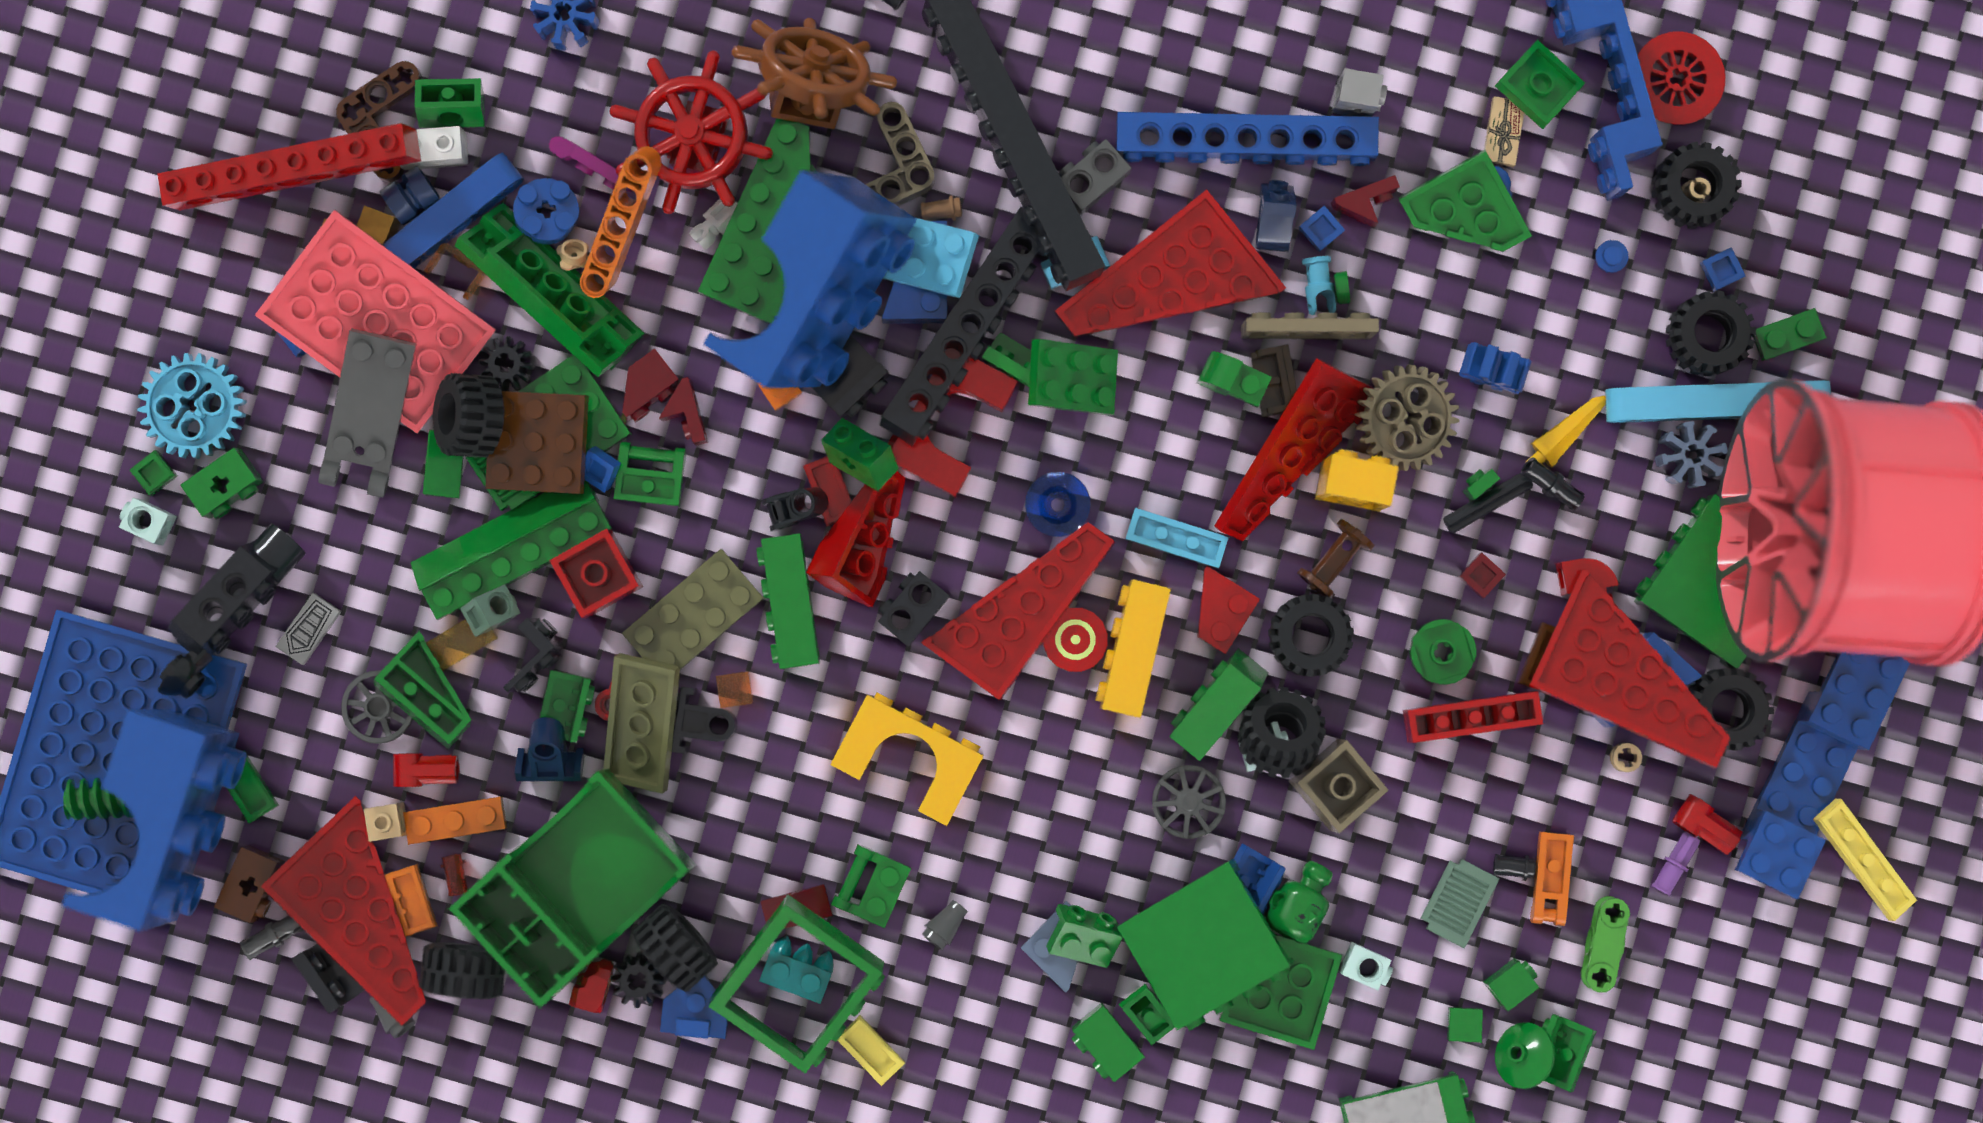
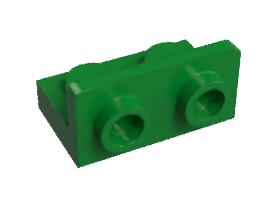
M998 333L992 345L986 349L982 359L1029 387L1031 350L1005 334Z

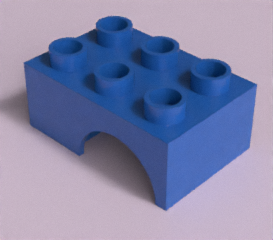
M801 170L762 239L777 256L784 274V299L777 317L764 332L751 339H723L713 333H709L703 345L765 388L820 387L822 383L826 386L833 384L841 376L848 364L849 353L842 348L853 329L862 330L867 327L881 307L882 297L876 294L875 291L886 272L896 273L910 258L914 250L915 240L909 237L908 234L917 219L856 178Z
M168 709L127 710L102 789L116 795L130 809L138 829L139 844L137 855L131 869L116 885L105 884L102 891L85 895L68 892L65 895L62 906L137 931H144L177 921L180 913L191 916L200 901L204 888V878L193 875L200 851L212 853L215 850L225 825V815L214 812L221 788L234 789L244 770L246 752L235 749L240 733Z

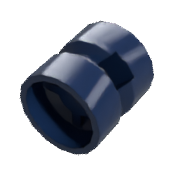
M418 165L402 175L401 183L393 181L379 191L390 210L403 226L419 216V209L427 210L441 199Z

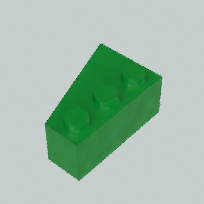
M418 631L374 678V686L445 748L449 749L470 727L471 718L441 670L438 661L424 641L425 639L421 632Z
M1238 648L1227 662L1222 660L1211 673V676L1214 678L1206 687L1202 684L1190 699L1194 703L1186 712L1182 708L1170 723L1174 728L1169 737L1200 761L1259 692L1268 675V671Z

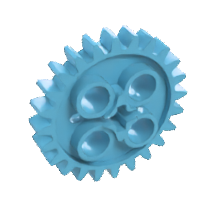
M184 353L183 362H181L177 356L173 355L171 356L172 366L161 361L159 363L162 370L160 374L154 371L149 372L154 379L153 383H142L149 391L148 394L138 395V398L146 401V406L137 408V411L147 414V417L140 421V424L152 427L146 433V436L150 438L159 436L155 446L161 448L167 444L166 453L173 455L178 449V454L181 458L186 459L190 451L193 458L200 459L201 450H203L207 456H213L212 446L224 450L225 447L222 441L224 438L231 441L235 440L230 433L231 429H242L235 421L236 418L246 417L245 413L238 411V406L246 404L247 401L237 398V395L244 388L232 385L238 379V376L234 374L225 376L229 367L222 364L217 368L218 359L211 357L206 363L205 355L198 353L194 361L191 354ZM194 375L197 380L196 386L193 390L187 392L184 387V381L188 376ZM211 383V388L205 391L206 385ZM218 395L221 398V407L216 412H211L209 402L211 398ZM168 400H173L175 411L166 417L163 412V406ZM190 400L195 401L194 405L197 409L194 412L189 411L190 406L188 402ZM197 420L200 424V431L195 437H190L188 426L191 422ZM179 421L178 427L174 429L173 424Z

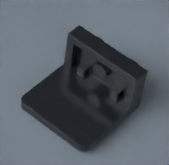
M850 334L842 348L849 353V361L841 376L829 386L822 383L820 387H811L840 418H845L846 416L854 417L865 406L862 401L871 393L874 396L877 395L889 383L886 380L889 376L886 368L880 362H877Z
M526 618L518 626L540 652L503 687L508 693L521 692L522 690L526 692L538 681L539 678L536 674L541 669H550L562 657L559 652L565 646L555 637L558 631L545 618L543 620L540 618Z

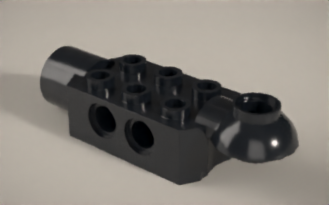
M271 523L255 541L240 546L172 619L168 629L173 633L172 636L177 639V642L189 653L186 656L182 654L176 656L164 668L160 675L162 682L159 685L158 693L168 696L182 695L185 699L191 697L204 683L206 676L202 671L214 659L212 655L215 652L220 654L231 642L229 638L237 628L242 630L249 624L254 617L252 614L254 609L260 603L265 605L272 599L276 593L274 588L306 555V552L276 525ZM245 589L241 595L233 596L236 590ZM223 613L218 620L210 621L214 614Z

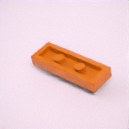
M502 796L403 812L408 845L507 829Z

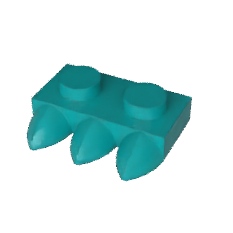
M788 936L782 937L770 950L759 982L821 1004L834 967L831 952L823 953L813 965L812 950L808 943L801 946L791 957L792 947Z

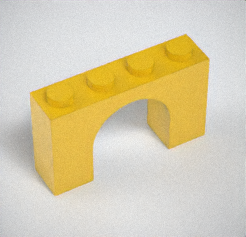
M876 692L874 697L867 695L830 765L860 780L876 749L886 738L901 733L913 734L922 738L929 744L935 754L937 770L935 778L918 811L947 826L984 756L978 753L980 746L965 738L959 743L949 737L952 731L935 722L932 728L921 723L920 721L923 716L906 707L902 713L891 707L894 702L893 700Z

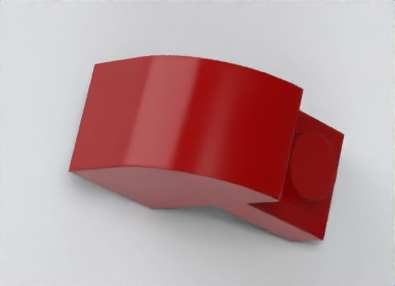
M1582 558L1555 563L1561 595L1572 593L1582 569L1589 571L1590 575L1605 592H1607L1606 587L1619 585L1614 572L1599 560Z

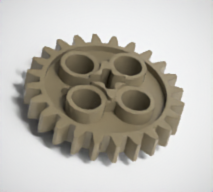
M1407 364L1405 369L1403 366L1395 365L1394 374L1390 370H1382L1384 380L1373 377L1372 382L1375 388L1364 387L1363 391L1368 395L1367 400L1357 401V403L1364 407L1363 412L1355 413L1356 417L1363 419V423L1355 427L1356 430L1365 431V435L1359 440L1360 443H1370L1366 450L1367 454L1374 455L1378 453L1377 456L1389 458L1391 459L1390 465H1398L1399 470L1408 471L1409 466L1412 469L1420 470L1421 462L1431 466V455L1442 458L1443 454L1440 447L1450 448L1452 446L1446 439L1447 436L1457 435V432L1450 428L1451 424L1460 421L1458 418L1451 417V412L1459 409V406L1449 403L1455 396V393L1444 392L1449 383L1446 381L1437 382L1439 374L1434 372L1428 374V368L1419 367L1417 370L1416 365ZM1417 388L1419 397L1413 404L1410 395L1412 390ZM1396 392H1398V400L1395 397ZM1389 403L1391 413L1385 419L1382 411L1384 405ZM1430 417L1432 426L1426 433L1423 425L1424 421ZM1402 432L1404 434V442L1398 448L1396 437ZM1416 435H1418L1420 439V442L1418 444Z

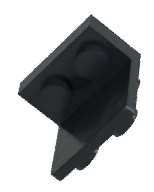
M318 944L292 958V961L328 1013L339 1009L365 991Z

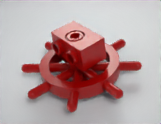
M714 50L708 52L701 76L690 75L669 79L660 61L657 58H650L647 62V67L658 86L645 98L639 111L620 105H613L609 110L612 117L635 123L634 131L637 149L644 146L652 147L660 156L667 154V158L670 159L669 163L673 170L661 163L657 176L660 180L669 184L662 205V210L666 214H672L675 211L681 188L701 189L713 185L723 205L726 207L733 206L735 198L725 178L734 171L743 155L746 154L768 160L773 156V151L770 147L747 141L748 127L743 112L745 109L765 99L766 95L760 94L756 88L736 99L728 89L714 81L720 59L719 53ZM696 92L693 102L687 101L685 108L678 95ZM708 96L716 98L724 106L720 109L706 106ZM666 101L677 121L656 116L657 111ZM729 118L732 121V137L724 135ZM651 128L673 134L653 146L651 145ZM720 148L728 149L723 158L716 164ZM637 158V164L640 168L645 165L647 166L645 161ZM624 162L616 167V174L618 176Z

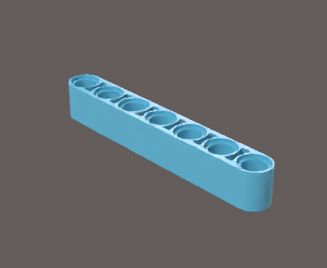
M1800 381L1812 390L1824 391L1831 395L1830 381ZM1771 382L1606 389L1607 423L1738 419L1742 417L1754 396Z

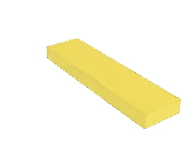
M1835 798L1813 818L1814 822L1888 921L1898 919L1917 901L1842 799Z

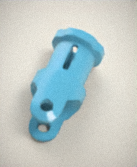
M1331 256L1302 259V265L1306 266L1308 285L1305 287L1310 315L1316 314V296L1318 294L1326 298L1329 313H1335L1336 311L1334 283L1330 282L1328 265L1331 262Z

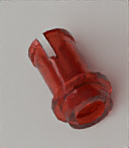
M461 853L442 857L440 868H444L448 896L465 894L469 890L463 867L466 860L462 859Z

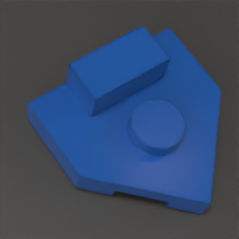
M707 976L703 977L688 992L677 988L663 999L660 1032L705 1039L709 1037L726 1038L728 1020L708 1007L711 995L716 988Z

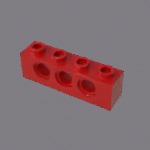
M1539 691L1403 710L1406 737L1409 743L1544 724Z

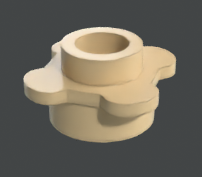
M569 239L560 244L556 252L561 257V269L570 271L580 267L584 268L588 259V244L579 239Z

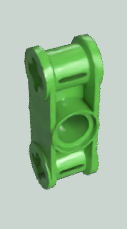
M1612 896L1600 898L1594 906L1581 970L1582 982L1588 988L1599 993L1610 991L1616 983L1630 917L1628 905L1623 900ZM1613 907L1617 909V916L1611 915L1610 917L1605 914L1606 908ZM1600 971L1605 974L1604 980L1599 979L1596 981L1592 979L1593 973H1599Z

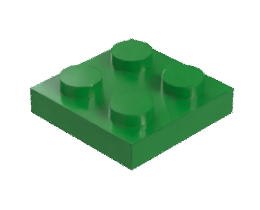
M1537 39L1497 82L1495 87L1543 130L1582 88L1585 82Z

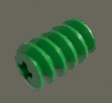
M82 778L79 788H76L74 779H68L63 795V809L68 820L71 817L74 820H82L84 816L88 820L95 819L97 816L101 819H108L111 815L116 819L122 818L124 814L128 818H134L130 809L120 798L102 789L100 778H94L92 787H89L86 778Z

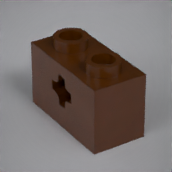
M250 845L241 847L214 908L248 923L256 922L259 918L263 919L270 908L271 900H268L269 895L261 888V885L285 861ZM255 879L254 885L258 887V890L250 892L251 886L247 884V881Z

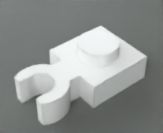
M719 199L702 215L706 220L696 225L689 235L705 250L708 249L715 242L716 236L719 233L724 234L738 203L735 201L733 206L726 207L721 199Z

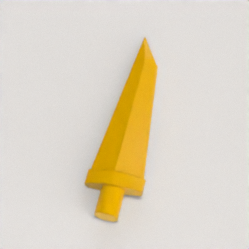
M1606 397L1592 398L1540 438H1536L1531 443L1536 452L1530 458L1534 457L1541 464L1546 462L1550 467L1558 463L1559 458L1606 405Z

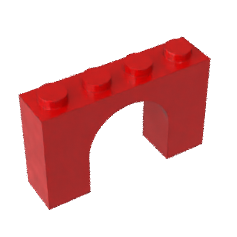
M954 348L944 350L946 356L951 359L961 357L959 351ZM970 358L964 367L969 370L959 387L953 384L947 395L957 393L970 395L1003 412L1018 385V381L978 359L975 361ZM932 374L930 379L927 378L928 382L935 386L944 383L943 379L937 374ZM917 401L914 408L910 406L915 412L926 410V406L921 401ZM894 434L888 442L899 468L955 498L957 497L971 471L970 466L940 451L932 444L928 435L924 440L918 437L913 446Z

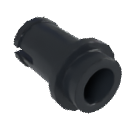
M1495 854L1493 875L1522 877V881H1526L1527 878H1534L1535 859H1529V855L1519 858Z

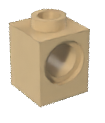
M404 802L364 809L369 842L407 835L403 812H406Z

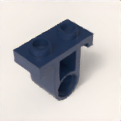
M1271 180L1269 184L1261 183L1256 249L1289 252L1293 219L1296 215L1297 207L1294 187L1289 186L1287 182L1282 180Z
M539 718L531 725L528 753H525V748H518L514 772L516 782L582 781L585 758L584 749L577 748L576 752H568L563 725L553 718Z

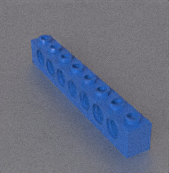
M1117 112L1116 151L1126 162H1140L1142 157H1155V161L1160 163L1174 162L1175 158H1188L1189 163H1206L1207 158H1220V163L1237 164L1240 163V159H1253V164L1265 165L1271 164L1272 159L1285 160L1287 165H1303L1305 160H1318V165L1322 166L1337 165V161H1350L1351 166H1368L1370 161H1375L1378 157L1379 117ZM1145 131H1152L1157 135L1158 142L1154 145H1145L1141 141L1140 135ZM1176 132H1185L1190 137V143L1186 146H1179L1173 141V135ZM1210 132H1216L1222 137L1223 143L1217 147L1210 146L1206 142L1205 136ZM1241 133L1251 134L1255 139V144L1251 147L1242 146L1238 141V135ZM1276 133L1284 135L1287 139V146L1283 148L1275 147L1271 143L1270 137ZM1307 134L1317 136L1320 146L1313 149L1308 148L1303 142V136ZM1347 135L1352 141V147L1349 149L1340 148L1336 143V136Z

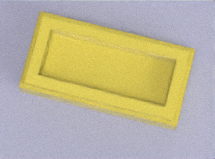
M861 1015L844 1030L838 1039L839 1043L881 1086L905 1064V1061Z

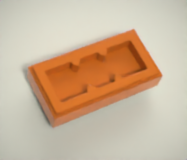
M418 864L385 874L405 937L437 927L438 925Z

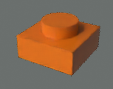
M757 383L775 411L803 394L799 387L765 388Z

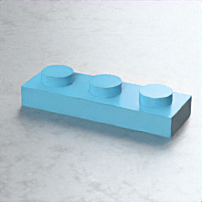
M1135 508L1125 540L1219 569L1229 537Z

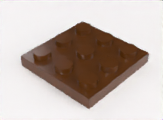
M501 391L504 402V423L499 443L495 447L494 452L487 457L485 489L584 494L589 396Z

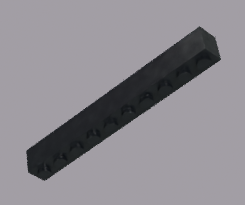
M925 0L922 10L923 20L928 28H933L937 36V48L942 56H947L951 64L950 72L956 84L961 83L966 93L964 94L965 103L971 113H976L980 121L978 123L980 133L985 141H990L994 149V161L999 169H1004L1008 177L1007 185L1010 193L1014 198H1019L1023 206L1021 209L1022 216L1028 226H1033L1037 234V246L1043 255L1047 254L1052 264L1050 269L1054 280L1058 284L1061 283L1065 291H1068L1100 277L1105 264L971 0Z

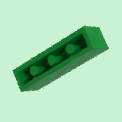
M799 533L761 539L762 547H756L759 567L765 566L767 579L761 580L763 598L770 599L771 611L766 612L768 631H774L776 644L770 645L773 664L779 663L780 669L821 664L809 580L806 573L807 566L802 535Z

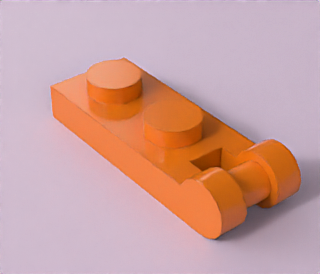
M1539 832L1533 903L1530 912L1531 923L1542 924L1543 921L1553 922L1555 926H1565L1574 835ZM1545 899L1556 900L1555 908H1544Z

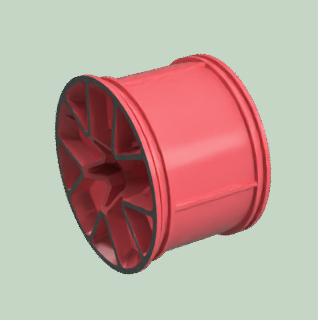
M1793 379L1775 380L1763 387L1751 400L1735 429L1724 462L1718 491L1722 528L1717 547L1716 584L1726 626L1738 648L1750 659L1771 663L1780 661L1788 655H1804L1812 650L1899 656L1907 662L1918 665L1948 666L1961 661L1970 654L1983 638V411L1978 407L1962 402L1934 401L1924 406L1837 399L1824 391L1812 390L1806 384Z

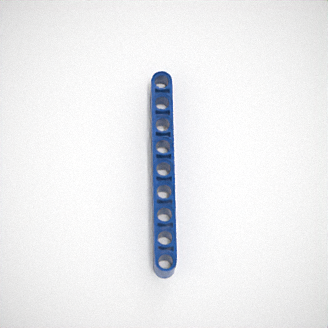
M500 153L487 161L397 232L383 246L415 269L519 187L524 181V177L504 153ZM277 332L296 358L307 354Z

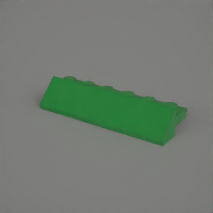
M504 203L483 215L479 224L461 235L454 245L597 377L608 369L612 371L645 334L604 295L599 298H592L584 294L580 287L581 274L576 269H571L570 271L561 269L560 255L549 244L534 242L530 237L522 233L515 224L513 211Z
M584 480V494L544 492L514 511L510 510L411 562V567L419 591H422L436 620H440L459 610L475 597L502 585L508 586L550 564L549 560L606 528L612 530V527L599 504V499L591 484Z

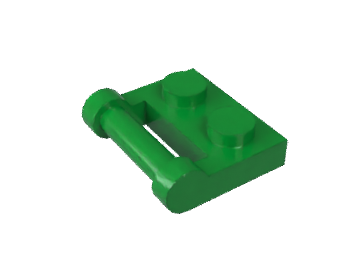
M621 441L618 461L621 462V465L616 475L614 499L680 507L686 448L676 447L675 450L632 446L631 442ZM630 459L673 463V471L663 472L629 468Z
M857 844L854 851L856 857L839 895L834 896L831 905L885 928L912 867ZM869 860L876 863L877 866L858 905L850 900Z

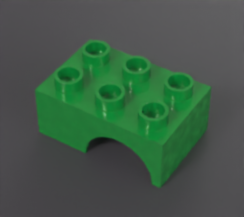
M604 769L592 775L586 785L553 818L519 847L508 853L456 901L449 910L537 1006L541 1008L562 991L696 866V863L609 769Z

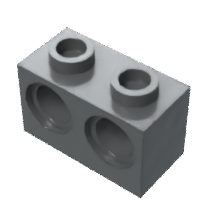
M1107 139L1101 144L1097 141L1093 142L1082 152L1084 158L1076 165L1070 162L1059 172L1081 216L1131 173L1132 168ZM1106 157L1111 160L1113 168L1107 172H1101L1096 168L1095 161L1098 158ZM1076 178H1082L1088 183V189L1083 193H1076L1070 187L1071 181Z

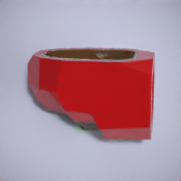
M603 958L600 961L592 962L586 972L578 975L570 997V1006L593 1013H601L603 1011L611 984L610 977L614 972V964L611 960Z

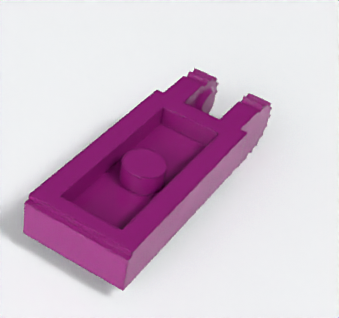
M555 136L549 140L548 148H550L553 154H556V156L565 161L577 160L576 168L591 177L594 172L605 177L603 184L614 190L619 177L616 174L615 167L574 142L569 141V139ZM626 188L627 191L632 192V189Z

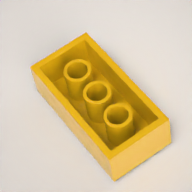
M1133 579L1129 581L1128 586H1122L1118 605L1123 606L1121 618H1114L1110 637L1116 638L1113 650H1107L1103 669L1108 670L1106 682H1099L1095 701L1101 702V709L1141 718L1171 588Z

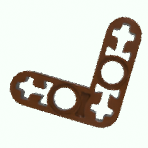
M398 62L342 99L336 108V115L346 132L350 134L379 128L380 126L374 118L415 91V80L422 79L420 70L411 62ZM406 70L408 73L414 72L410 76L411 83L406 84L404 81H401L395 85L399 90L396 94L393 88L386 82L388 79H391L395 84L401 80L400 72ZM376 87H384L388 92L387 99L380 104H376L371 100V92ZM361 97H364L365 102L372 108L369 112L365 107L359 109L356 112L358 116L356 120H352L350 117L345 119V116L348 115L347 108L349 106L357 109L363 105L359 100ZM400 166L392 167L394 171L390 174L387 171L381 172V170L373 172L381 180L393 182L402 176L404 170Z

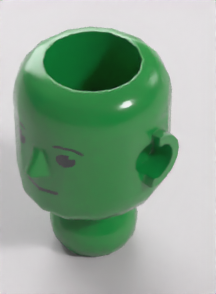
M1309 861L1304 865L1302 870L1303 877L1300 882L1287 881L1272 895L1270 908L1266 915V921L1272 930L1300 944H1306L1313 939L1329 909L1327 898L1320 893L1325 886L1330 884L1333 874L1329 869L1314 861Z

